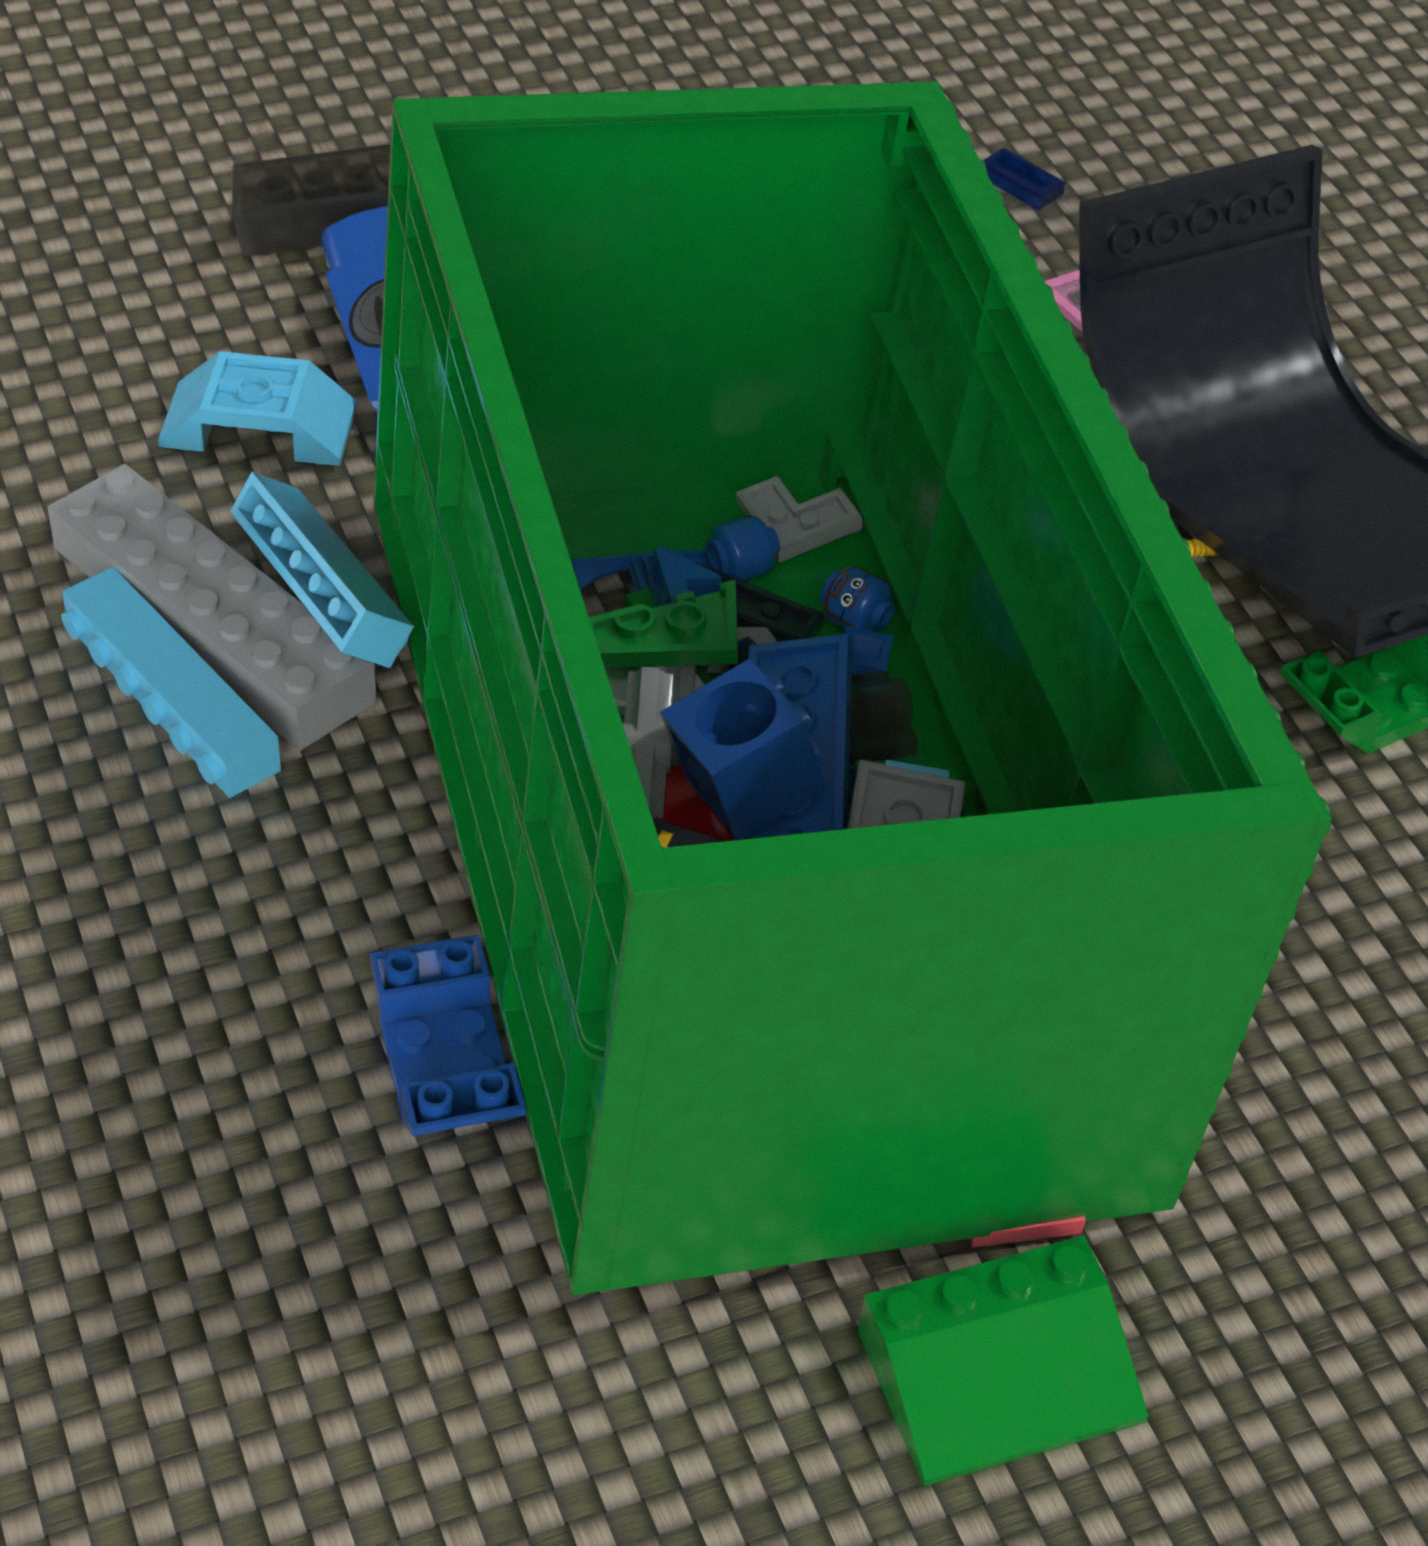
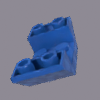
M479 935L370 953L382 1037L403 1124L411 1135L417 1136L526 1115V1106L514 1063L506 1064L491 1009L490 975Z

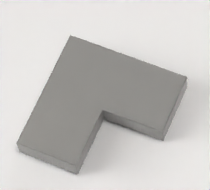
M778 476L736 492L737 505L745 516H756L767 527L771 526L775 529L780 542V552L775 554V558L779 563L863 529L862 516L841 488L799 505Z

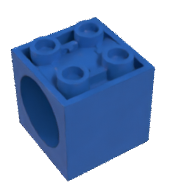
M751 658L660 711L686 780L734 840L744 839L827 788L820 766L825 764L824 756L818 745L809 736V732L814 730L810 716L799 702L791 705L787 701L786 691L777 676L772 671L764 674Z

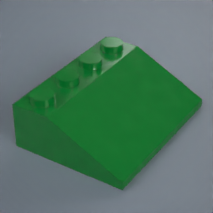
M1085 1236L864 1295L858 1335L923 1487L1148 1421L1149 1414L1109 1284Z

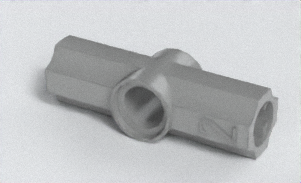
M641 667L637 671L629 672L625 723L622 724L653 818L663 821L666 773H671L673 745L660 711L672 705L674 692L673 674L666 673L660 668Z

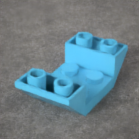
M219 351L178 382L158 438V446L204 452L213 425L267 430L270 432L293 433L295 461L340 466L356 412L357 402L310 360Z

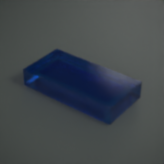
M1005 148L1000 149L983 160L986 165L987 174L994 186L1037 210L1042 209L1064 194L1066 182Z

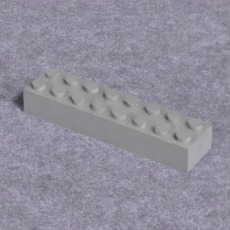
M123 464L48 505L55 550L89 578L114 567L267 725L299 751L376 703L374 663L342 653L304 604L128 465Z

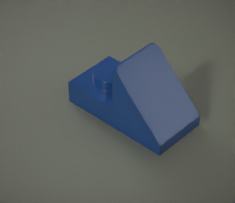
M665 547L654 548L649 586L656 607L674 603L676 594L693 590L695 596L698 597L719 591V583H722V579L717 573Z

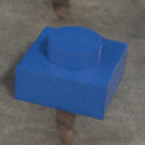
M846 626L844 634L849 633L852 643V676L884 683L894 636Z

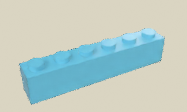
M251 472L230 513L342 653L390 668L399 652L407 644L409 635L414 628L413 624L298 488Z
M114 567L62 591L65 612L61 614V618L71 638L74 640L79 638L88 647L94 662L101 668L106 666L114 675L121 691L126 696L133 695L139 701L149 721L154 725L160 724L169 733V737L177 751L181 754L187 753L197 763V767L206 782L209 784L216 783L231 798L281 771L278 736Z

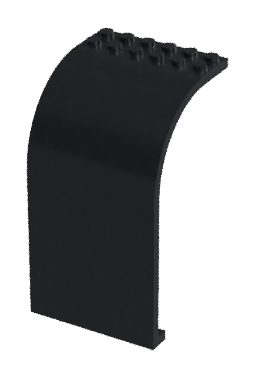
M1312 144L1079 202L1080 311L1086 354L1089 357L1091 369L1101 388H1105L1109 395L1110 405L1120 424L1126 426L1129 440L1140 461H1144L1147 465L1149 478L1160 499L1166 501L1171 519L1355 658L1428 635V452L1393 430L1374 411L1351 377L1335 341L1324 302L1319 266V218L1323 150Z

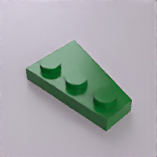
M736 579L719 583V591L698 597L695 596L693 590L676 594L675 602L650 608L641 603L589 617L605 668L738 664Z

